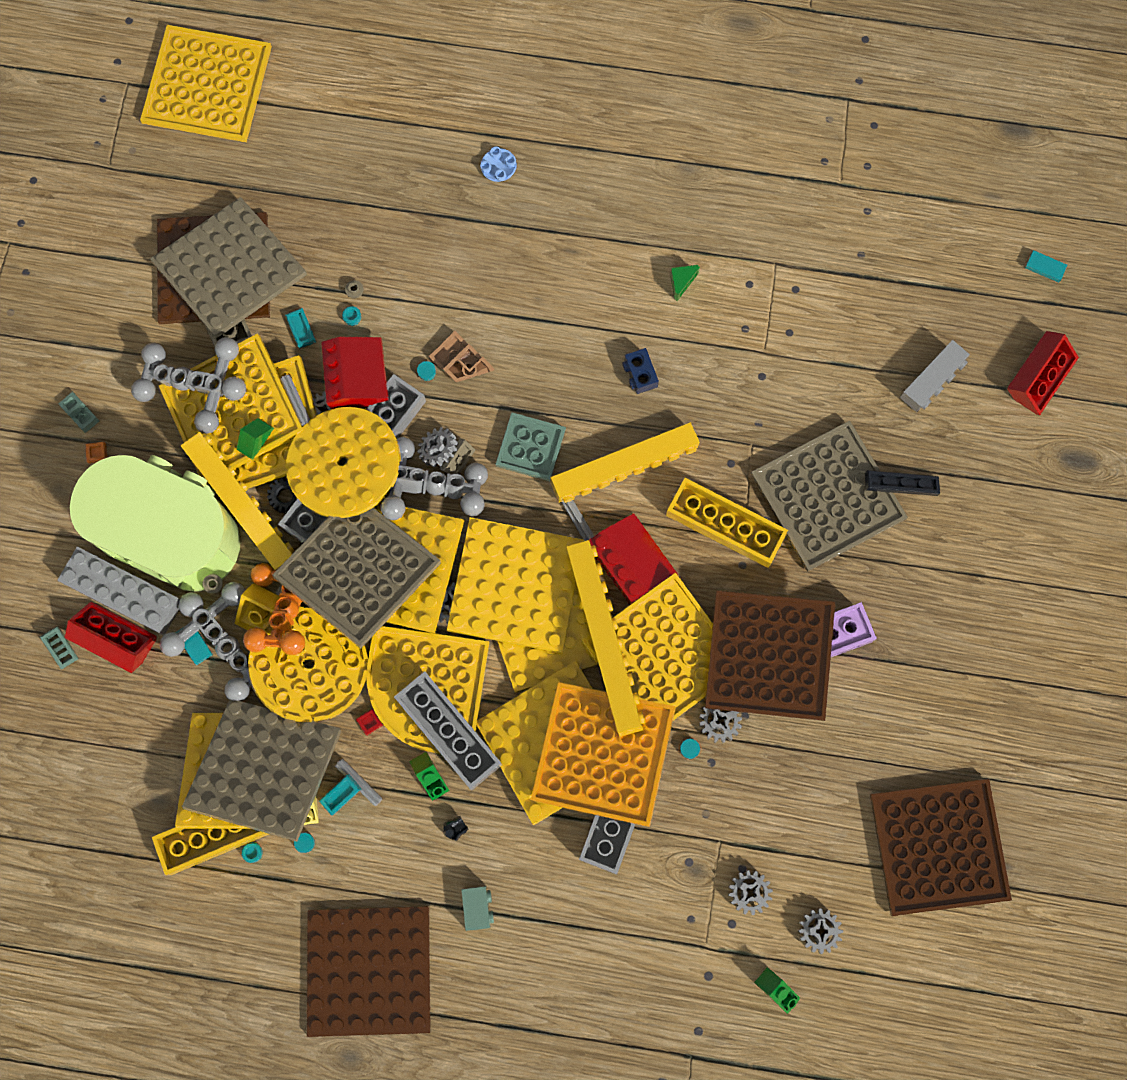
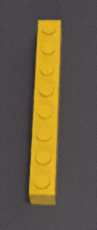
M690 422L551 477L550 483L558 502L564 501V503L574 500L575 496L580 494L582 496L590 494L595 488L603 489L615 480L621 482L628 475L633 473L634 475L641 474L648 467L656 468L666 460L674 461L681 454L686 453L688 455L694 453L700 442Z
M200 432L183 443L181 447L274 570H277L295 550L289 542L285 544L282 541L281 537L283 534L277 527L272 528L269 524L271 521L270 517L265 511L263 513L260 512L257 508L260 504L255 497L247 495L246 491L248 488L242 480L238 482L235 479L236 472L230 465L225 466L222 462L225 458L218 449L214 451L210 446L213 442L208 435L205 434L203 436Z

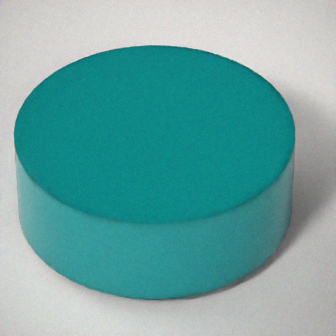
M349 306L342 313L344 322L349 326H355L361 321L362 316L357 307Z
M429 361L420 363L417 367L419 378L424 381L432 380L436 375L434 364Z
M687 739L681 744L680 752L684 758L694 759L700 752V745L694 739Z
M301 833L298 841H294L295 849L300 853L312 851L315 846L314 837L309 833Z
M251 842L243 847L242 857L246 862L255 863L262 858L263 849L259 844Z

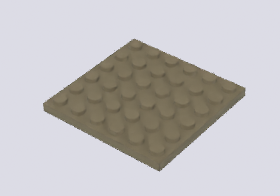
M241 197L150 258L154 266L216 339L307 275L305 269Z
M850 421L751 472V476L780 526L788 530L786 536L807 572L908 518L894 493L866 491L865 472L867 470H880Z
M372 508L352 517L340 518L330 516L277 569L273 577L361 649L441 564V560Z
M229 700L182 807L184 810L297 842L341 734V729L316 721L296 722L285 719L264 707L242 701Z

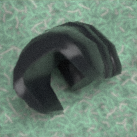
M457 816L453 820L450 819L443 824L444 836L454 841H458L460 836L469 830L461 816Z

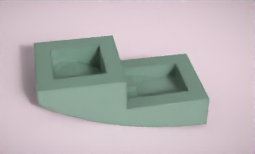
M74 392L58 403L84 433L99 422L98 418Z

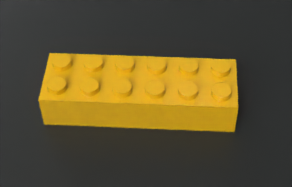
M684 478L666 513L667 517L767 568L771 565L788 532L787 529L687 478Z
M175 827L153 836L152 840L164 874L174 875L269 834L254 829H177Z

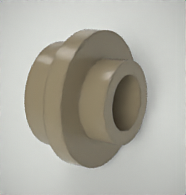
M353 280L347 283L345 292L348 297L357 299L362 296L364 288L361 282ZM357 287V290L352 291L351 288Z
M210 574L203 580V588L208 593H217L222 588V579L218 575ZM211 580L216 582V586L213 588L209 586Z

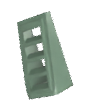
M59 626L40 636L61 670L79 659L69 641L65 639V635ZM56 634L59 636V638L55 639L54 641H49V639L55 636ZM60 641L63 642L62 645L54 649L53 645ZM66 647L67 651L58 656L57 652ZM70 653L72 657L62 662L61 658Z

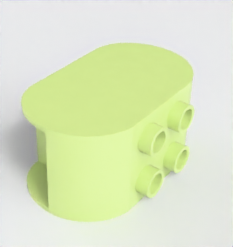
M127 455L111 456L89 467L77 481L70 501L72 523L76 531L84 539L94 544L108 556L185 591H203V580L206 576L215 574L223 580L232 570L240 552L241 540L239 529L230 513L214 497L215 490L206 485V479L188 470L185 471L182 477L180 473L171 469L172 464L155 455H151L148 462ZM211 580L209 582L210 587L216 585V582L214 580Z

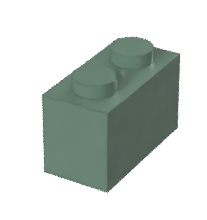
M487 886L461 889L465 930L491 928V923H494L493 911H489L488 904L492 902L491 890H487Z

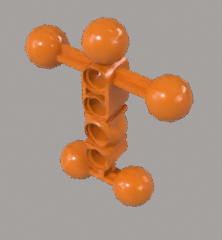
M267 563L257 564L251 571L252 582L260 587L269 586L273 581H277L273 577L277 570H274ZM283 585L281 587L282 593L279 594L280 599L275 603L274 611L269 618V624L272 628L271 634L267 635L263 629L255 627L249 629L243 636L244 646L251 652H260L266 647H278L288 655H297L305 647L304 636L299 631L292 630L291 627L294 624L293 619L299 613L302 601Z

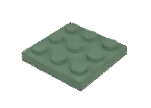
M512 412L495 464L496 467L550 482L566 427Z

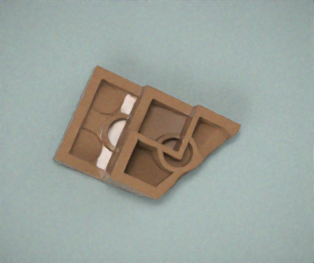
M456 331L428 356L456 383L494 370L493 366L484 357H481Z

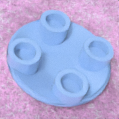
M493 147L482 158L480 167L487 179L501 182L509 179L514 174L517 162L515 156L510 151Z

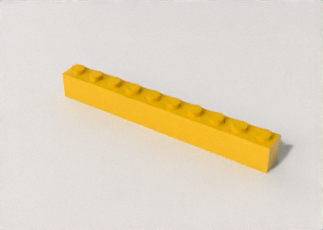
M589 540L566 546L617 732L621 737L642 731V724L645 723L642 711L638 712L636 706L640 704L637 692L633 693L631 688L632 685H635L632 674H627L626 667L629 666L626 654L622 655L620 649L624 647L622 638L616 635L615 630L619 628L616 618L611 617L610 611H613L611 600H607L605 596L608 589L606 582H602L600 578L603 571L601 564H596L595 557H598L595 545L591 546Z

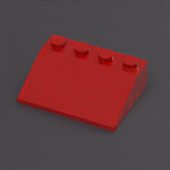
M336 337L321 342L326 403L330 409L341 407L362 408L389 400L381 337Z
M634 513L589 539L591 546L595 545L598 553L596 559L629 605L633 604L674 573L678 575Z

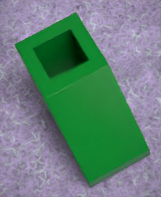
M427 752L409 761L417 778L432 801L450 791Z
M768 967L754 982L787 1014L801 999Z

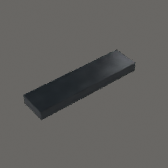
M870 470L865 472L866 491L938 496L940 494L939 476Z

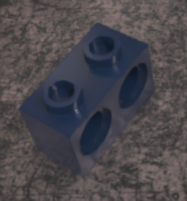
M644 348L626 354L622 364L625 373L629 372L631 389H635L636 394L658 388L659 380L647 349ZM639 361L641 365L634 366L632 362ZM644 377L648 381L646 383H641L638 381V379Z

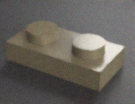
M459 439L458 444L455 445L457 451L452 452L454 457H449V462L446 463L444 461L440 467L444 474H460L475 452V449L466 440Z

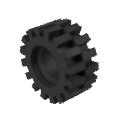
M287 477L286 479L280 478V481L276 479L274 481L275 484H270L269 487L271 489L267 491V499L275 511L277 510L279 513L283 512L284 514L289 511L298 499L292 492L293 496L289 502L279 501L278 496L282 490L288 489L292 491Z

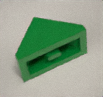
M691 265L671 268L670 277L674 300L678 301L698 276L700 266Z
M259 418L255 419L240 429L236 450L253 460L274 428Z

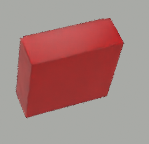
M373 708L356 718L366 736L383 726Z

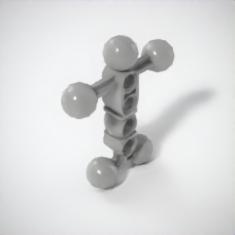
M229 337L221 338L217 341L215 353L218 361L214 374L192 371L186 367L175 369L171 366L160 365L166 358L164 348L155 342L148 343L141 352V357L145 362L141 379L136 380L131 386L133 397L140 402H148L153 399L156 388L152 383V379H156L165 386H172L180 391L190 389L208 394L205 408L197 413L194 418V424L201 433L214 432L219 425V419L215 414L219 397L224 395L227 399L235 401L243 398L246 393V385L241 378L229 377L224 380L229 361L235 359L239 353L237 342Z
M406 437L397 438L401 462H399L398 477L394 486L390 488L389 497L385 498L381 504V512L385 518L398 520L403 516L406 509L404 501L401 499L402 492H423L425 494V491L434 496L445 493L444 497L448 496L452 499H458L463 493H466L460 502L462 511L469 516H477L483 511L485 504L483 497L480 495V486L488 478L487 468L483 464L472 463L468 465L464 472L465 479L459 474L450 475V473H447V477L441 472L428 474V470L424 471L420 468L406 466L407 460L415 452L414 443Z
M237 582L226 584L221 592L222 597L207 609H203V600L198 594L187 593L183 595L179 600V610L183 615L193 617V620L178 633L171 632L165 634L160 640V649L166 656H177L184 650L185 641L198 630H201L215 646L217 656L226 660L234 670L242 673L244 676L243 678L238 677L229 680L224 689L227 699L243 701L247 698L250 691L249 687L252 685L248 672L249 658L243 654L244 652L240 649L238 640L235 637L229 636L214 618L229 605H239L241 595L246 590L243 585ZM202 615H207V621L199 623V618ZM219 629L220 634L218 637L212 638V631ZM226 644H232V649L229 652L223 651ZM239 658H244L243 666L236 667V661Z

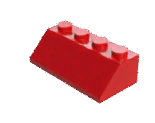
M1046 331L1007 388L1016 402L1036 415H1041L1079 358L1067 336L1063 333Z
M90 602L68 620L65 639L133 673L144 662L157 636Z

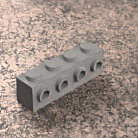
M952 340L903 392L900 398L916 412L921 408L925 410L932 402L930 398L933 395L937 397L944 389L942 385L945 382L949 384L956 376L954 372L957 369L961 371L968 363L966 359L970 354Z

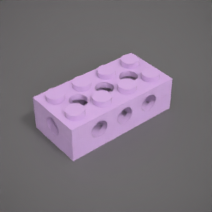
M862 602L834 613L833 634L835 639L832 640L831 657L872 643L877 639ZM845 625L850 626L853 632H847L845 629Z

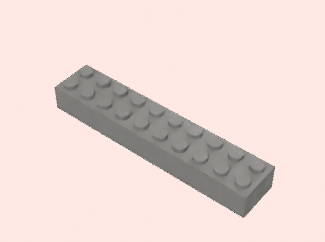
M393 374L387 382L389 400L370 405L366 410L383 419L391 428L395 437L399 438L425 404L426 400L424 394ZM341 457L339 466H344L348 459ZM297 499L278 525L282 530L303 544L329 517L315 513Z

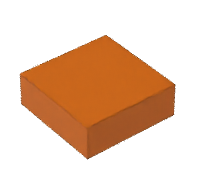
M105 442L86 444V460L88 464L107 458Z

